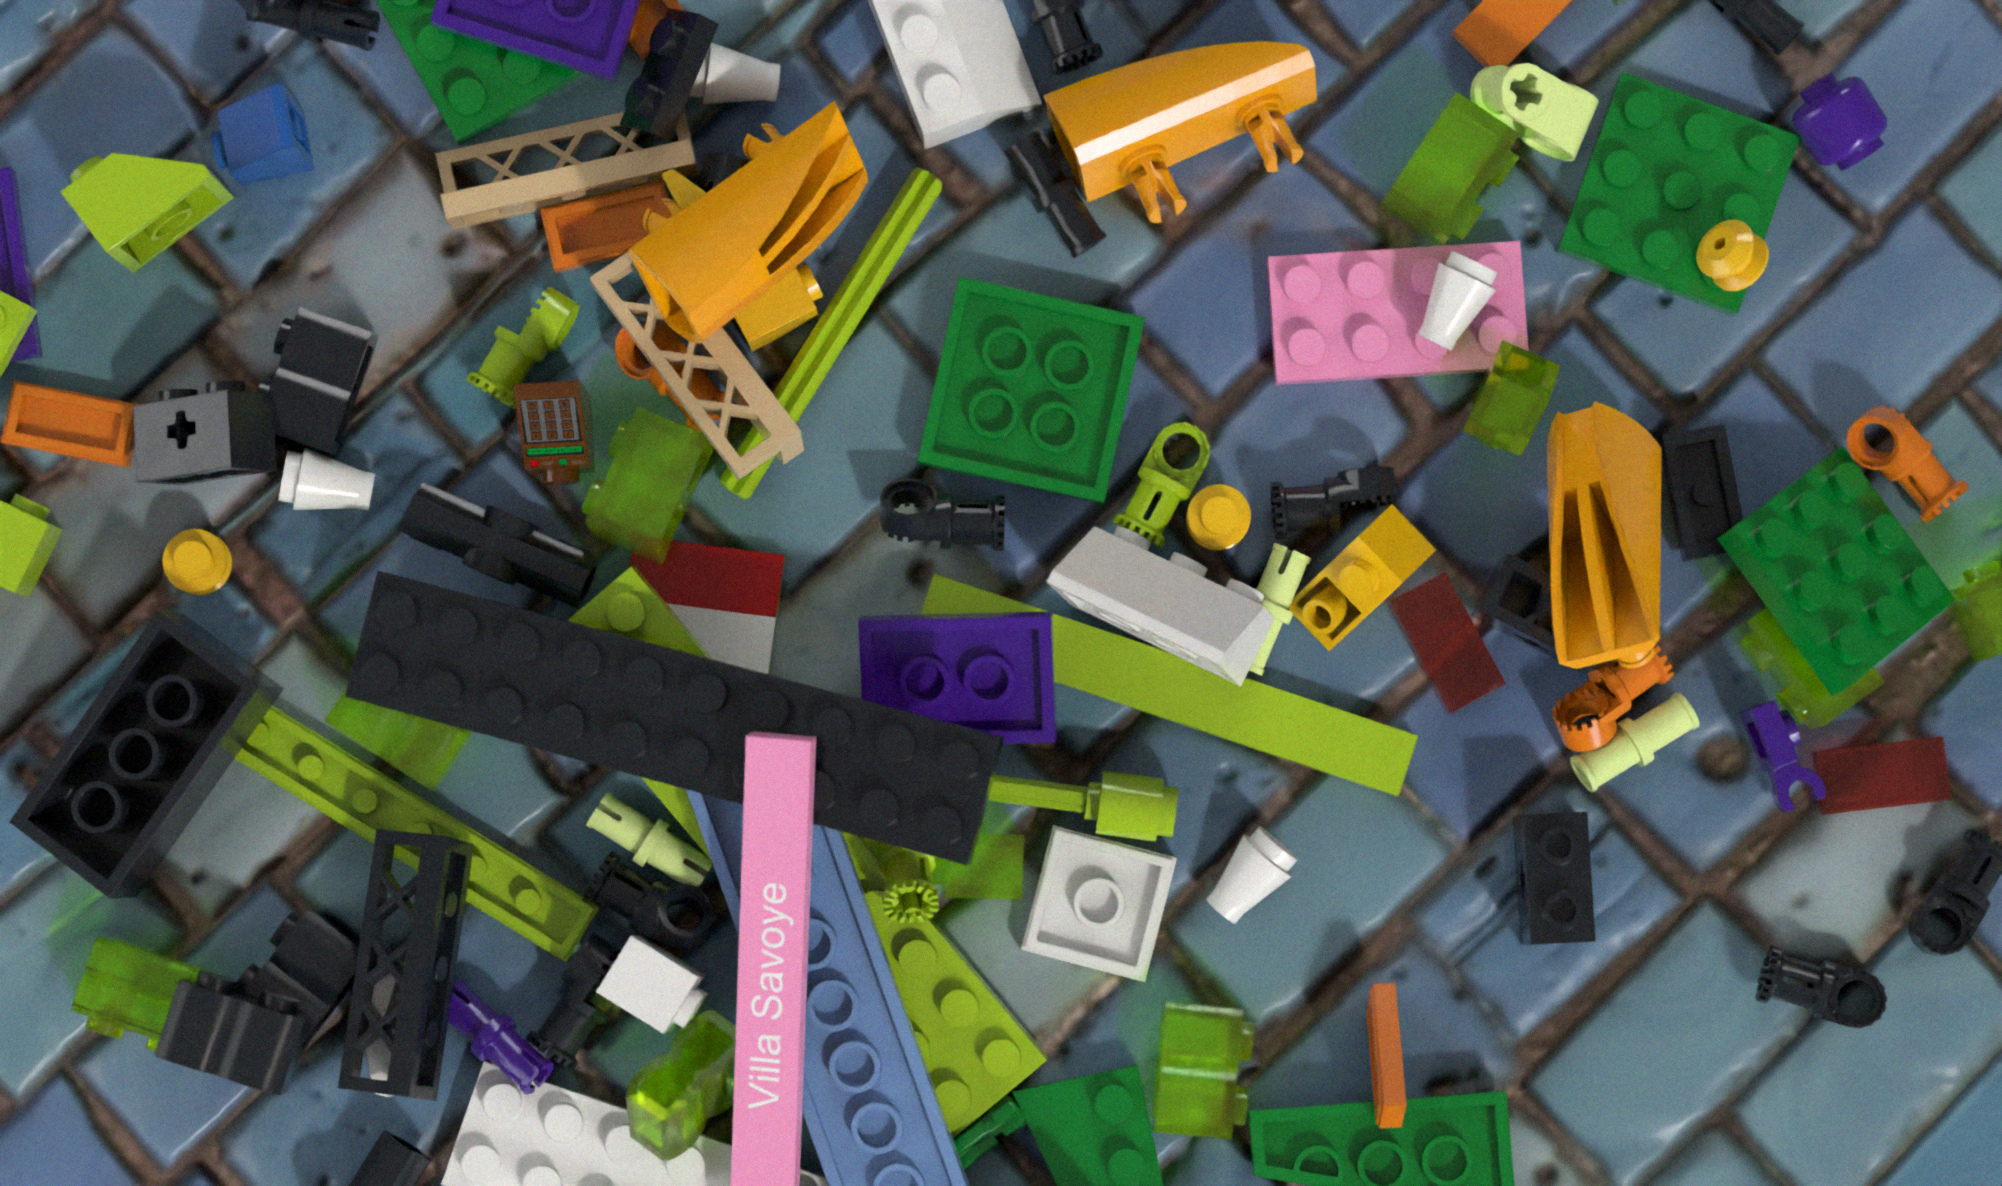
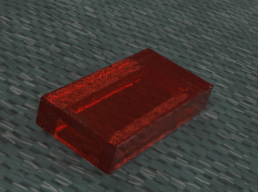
M1446 572L1387 603L1447 715L1506 684Z
M1943 736L1812 752L1814 770L1823 780L1826 789V797L1819 800L1820 815L1952 800Z

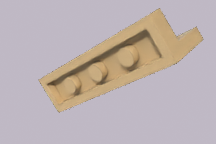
M685 107L676 126L679 141L645 149L635 144L640 134L631 130L626 138L614 131L626 128L620 125L625 112L623 111L435 153L444 194H440L445 219L455 230L540 211L541 208L663 181L664 179L661 174L672 168L685 178L700 175ZM602 133L621 145L614 156L587 162H580L574 158V155L587 136ZM572 140L565 152L553 145ZM541 147L559 158L558 163L551 170L519 176L512 172L525 150ZM510 154L503 165L492 159L493 157ZM480 161L498 172L492 183L458 190L453 166Z
M628 252L589 278L593 288L738 480L774 455L784 465L804 451L801 430L722 327L702 343L688 341L686 353L659 350L653 342L656 319H664L659 314L652 298H650L649 305L622 301L611 286L636 269ZM634 316L647 317L645 330ZM670 364L684 366L682 379ZM693 367L713 371L726 388L723 403L695 398L689 390ZM707 413L721 415L719 428ZM730 416L749 419L764 439L763 442L741 457L726 439Z

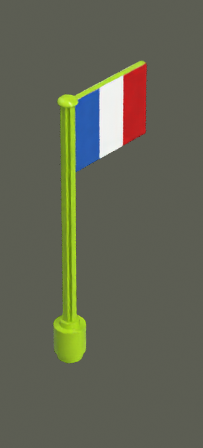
M634 536L629 567L635 566L709 655L718 661L769 674L786 559L785 555ZM1103 770L1102 783L1089 781L1088 787L994 775L988 801L1084 813L1085 820L1097 821L1095 834L1156 842L1157 836L1173 837L1179 787L1163 785L1164 778Z

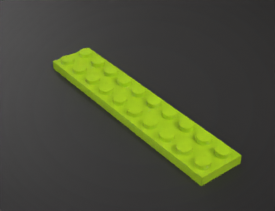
M635 566L629 567L568 619V621L713 659ZM641 777L711 860L686 789ZM843 832L952 1138H955L1044 1064L1048 1056L932 918L929 919L925 916V921L919 922L918 918L914 917V922L909 923L908 919H905L902 924L898 923L897 918L892 921L889 918V914H884L882 893L887 888L886 876L882 874L879 868L878 858L869 848L863 837Z

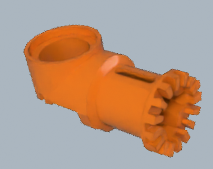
M656 319L653 342L658 349L686 353L687 347L680 340L676 332L668 324L664 325L665 320ZM646 320L639 322V324L642 326L644 330ZM622 328L615 339L614 348L616 360L621 370L630 378L636 380L647 379L660 396H669L686 417L685 424L689 432L693 436H699L702 431L654 367L643 361L644 358L639 354L640 349L626 330ZM670 364L682 379L684 366ZM693 367L689 390L695 398L723 403L725 391H721L703 369ZM707 413L712 420L717 419L720 422L721 415Z
M1875 405L1866 410L1848 429L1846 437L1848 451L1861 466L1871 470H1879L1889 482L1897 481L1921 509L1919 517L1926 523L1944 510L1940 506L1941 504L1945 508L1949 507L1950 504L1947 499L1949 498L1951 502L1956 501L1958 497L1968 490L1969 485L1964 480L1956 481L1932 454L1931 451L1934 445L1928 438L1925 440L1910 421L1907 420L1904 413L1901 412L1899 414L1896 412L1897 408L1895 407L1889 409L1887 405H1881L1880 407ZM1877 423L1886 427L1894 439L1893 450L1890 452H1879L1869 446L1864 435L1865 426Z
M1659 645L1654 648L1655 655L1653 658L1638 668L1629 669L1622 667L1617 659L1611 660L1605 665L1599 663L1596 670L1588 672L1589 680L1573 690L1570 694L1566 693L1564 701L1559 699L1556 702L1557 706L1553 707L1552 715L1566 748L1575 752H1588L1606 745L1617 731L1616 719L1631 709V701L1656 683L1664 685L1671 680L1674 675V671L1671 670L1673 667L1671 663L1666 661L1668 657L1665 654L1660 657L1657 655L1661 651ZM1591 715L1599 716L1597 719L1595 717L1591 719V723L1588 725L1586 724V722L1581 723V727H1577L1576 724H1573L1574 722L1583 717Z

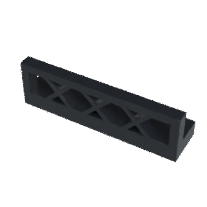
M376 830L338 1088L437 1101L474 844L449 836ZM394 847L421 848L418 874L401 888L391 874ZM389 891L392 896L387 900V894ZM413 895H415V896H414V902H413V904H412V902H411L409 899H410ZM400 907L410 921L409 936L403 944L391 952L381 937L383 921ZM379 955L382 961L377 965ZM405 959L404 969H403L402 966L400 965V963ZM390 972L401 987L399 1004L382 1017L371 1002L373 988L377 982ZM370 1021L372 1027L367 1030L368 1022ZM393 1025H395L394 1034L390 1029ZM381 1037L391 1052L387 1081L360 1078L364 1050Z

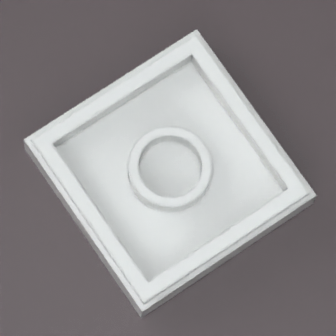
M1053 825L1021 950L1145 982L1177 858Z

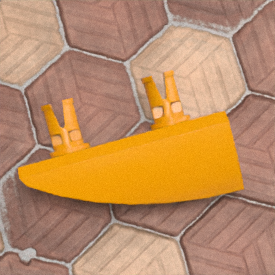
M1268 41L1226 43L1172 52L1134 62L1083 79L1045 94L1043 97L1048 110L1046 113L1070 170L1080 185L1079 190L1084 200L1089 203L1133 183L1147 211L1146 215L1150 222L1161 223L1160 207L1156 193H1160L1176 216L1185 209L1187 204L1167 167L1249 131L1264 161L1263 164L1267 172H1278L1277 155L1273 142L1278 145L1292 166L1297 163L1304 152L1301 146L1297 144L1284 115L1317 101L1316 71L1310 50L1299 43Z
M835 101L785 137L773 125L768 123L760 124L769 143L747 133L743 142V152L750 162L683 210L674 200L661 198L660 200L670 218H665L647 208L643 216V226L649 235L629 248L627 252L659 314L671 329L685 339L694 343H702L806 259L837 228L857 202L868 183V173Z
M1594 401L1592 407L1568 414L1557 412L1547 437L1550 581L1555 648L1559 664L1575 669L1617 659L1622 667L1629 669L1638 668L1653 658L1655 655L1653 647L1660 639L1662 448L1653 436L1638 422L1626 414Z

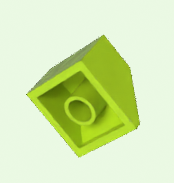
M113 152L104 159L101 156H95L82 163L70 175L69 179L72 183L60 191L106 253L133 274L235 198L229 189L204 164Z

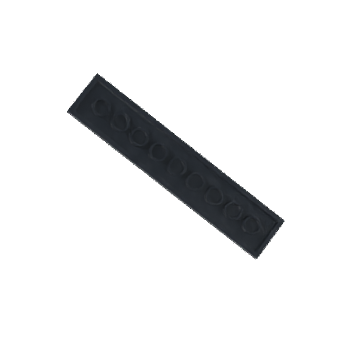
M377 571L345 697L743 805L746 735L751 731L814 736L816 737L813 824L967 866L972 864L1004 737L384 571Z

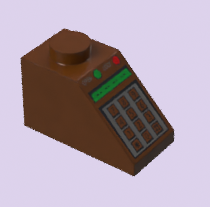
M580 381L514 384V398L525 470L531 476H541V484L547 486L580 483L579 473L595 472L591 396Z

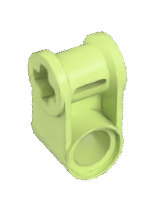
M1530 63L1515 64L1510 67L1503 65L1485 67L1477 73L1470 89L1471 104L1476 113L1484 120H1488L1519 137L1532 149L1563 161L1575 160L1599 103V100L1588 91L1564 82Z

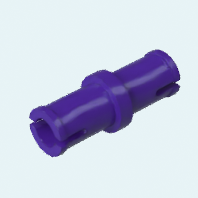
M464 981L454 982L453 989L456 991V994L452 991L448 1023L472 1044L471 1052L479 1060H490L520 1087V1091L525 1095L534 1092L535 1086L531 1082L533 1081L536 1086L540 1087L551 1074L554 1063L550 1059L545 1058L515 1031L516 1022L505 1013L496 1014L468 988Z

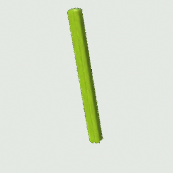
M918 167L912 170L773 392V395L795 424L942 191V182L927 170ZM754 425L737 450L740 457L764 441ZM776 455L740 480L736 478L727 466L720 477L721 485L737 497L748 499Z

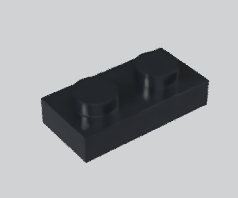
M668 8L665 17L658 22L651 34L649 42L650 52L641 74L634 80L625 97L626 110L620 125L638 134L670 142L716 33L718 23L699 13Z
M1725 424L1659 437L1658 442L1662 448L1661 457L1682 563L1727 555L1728 553L1717 538L1743 519Z

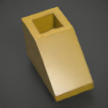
M1391 504L1293 598L1289 611L1293 612V615L1311 634L1330 651L1393 593L1436 549Z

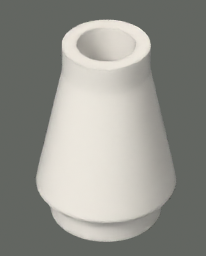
M711 42L689 97L701 98V105L757 100L775 102L779 87L780 64L768 63Z
M1451 251L1445 265L1438 263L1424 321L1418 335L1452 351L1458 338L1495 293L1496 290L1491 285L1497 272L1459 253Z
M304 448L303 453L287 451L278 501L293 503V510L356 508L369 511L375 473L361 471L308 448Z
M1259 826L1250 837L1245 834L1243 835L1215 889L1206 900L1223 917L1236 924L1244 913L1293 876L1289 870L1298 861V858L1281 841Z

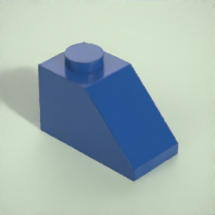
M283 84L268 86L218 111L221 130L212 132L215 158L220 169L228 168L229 174L240 185L315 170L304 110Z

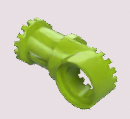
M551 286L547 287L541 294L545 300L537 299L536 303L540 305V308L532 307L530 311L532 315L531 317L527 316L525 320L527 323L523 325L520 335L500 325L497 326L493 333L497 340L478 372L470 371L465 379L482 392H489V396L492 398L495 396L496 400L513 409L516 407L514 384H522L535 362L542 363L548 351L554 353L572 328L580 310V303Z
M1186 422L1173 423L1163 428L1156 437L1137 473L1141 481L1124 513H1116L1112 522L1117 526L1124 527L1149 540L1151 544L1163 548L1167 541L1163 533L1181 500L1188 501L1207 465L1210 456V445L1205 433L1196 425ZM1174 434L1191 436L1199 446L1198 461L1194 466L1185 470L1172 468L1163 457L1162 449L1164 442ZM1155 494H1159L1160 499L1149 520H1145L1144 515Z
M863 837L869 848L878 858L882 874L886 876L887 888L882 893L884 914H889V918L892 921L897 918L898 923L902 924L905 919L912 923L914 922V917H917L919 922H924L925 916L929 919L933 917L934 912L939 910L938 890L932 884L931 875L936 868V857Z

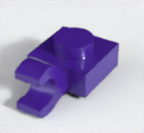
M1773 700L1739 712L1763 772L1767 771L1771 780L1773 801L1782 813L1795 810L1793 802L1789 797V789L1796 781H1800L1808 787L1813 801L1826 797V789L1821 777L1816 772L1802 768L1796 763L1799 758L1794 747L1801 744V739L1795 721L1787 709L1779 711L1776 701Z

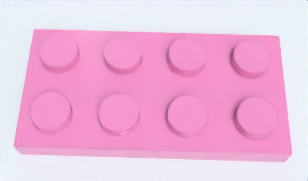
M1520 241L1268 256L1266 260L1275 385L1525 370L1530 366ZM1451 251H1454L1497 272V275L1491 285L1496 290L1495 293L1458 338L1453 350L1450 351L1418 335V332L1424 321L1438 263L1445 265Z

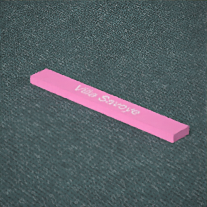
M751 731L746 735L731 1186H800L816 737L755 731Z

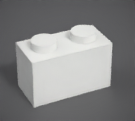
M642 935L630 936L596 991L601 996L663 1034L672 1031L676 1024L682 1028H685V1026L689 1027L709 995L699 988L707 975Z

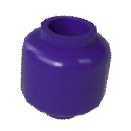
M1830 72L1799 92L1805 103L1793 114L1792 123L1814 160L1819 165L1830 166L1837 164L1840 171H1843L1865 159L1884 145L1880 135L1887 128V117L1866 83L1860 77H1848L1838 82L1833 73Z

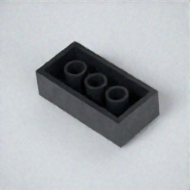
M158 610L9 822L108 898L137 897L284 688L185 614Z

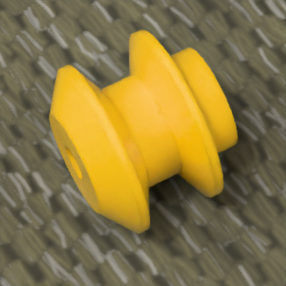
M1727 220L1715 225L1705 234L1698 246L1696 260L1699 269L1705 275L1712 277L1715 284L1721 289L1739 291L1753 284L1762 275L1768 263L1769 250L1766 242L1760 236L1753 234V231L1746 223L1740 220Z
M1223 484L1210 485L1200 490L1191 500L1186 512V526L1192 539L1200 546L1214 551L1226 550L1238 544L1247 533L1251 522V510L1246 498L1237 489Z
M189 529L178 533L168 542L163 553L162 564L166 577L175 587L190 594L206 595L217 591L226 583L232 570V556L225 542L216 535L201 529Z

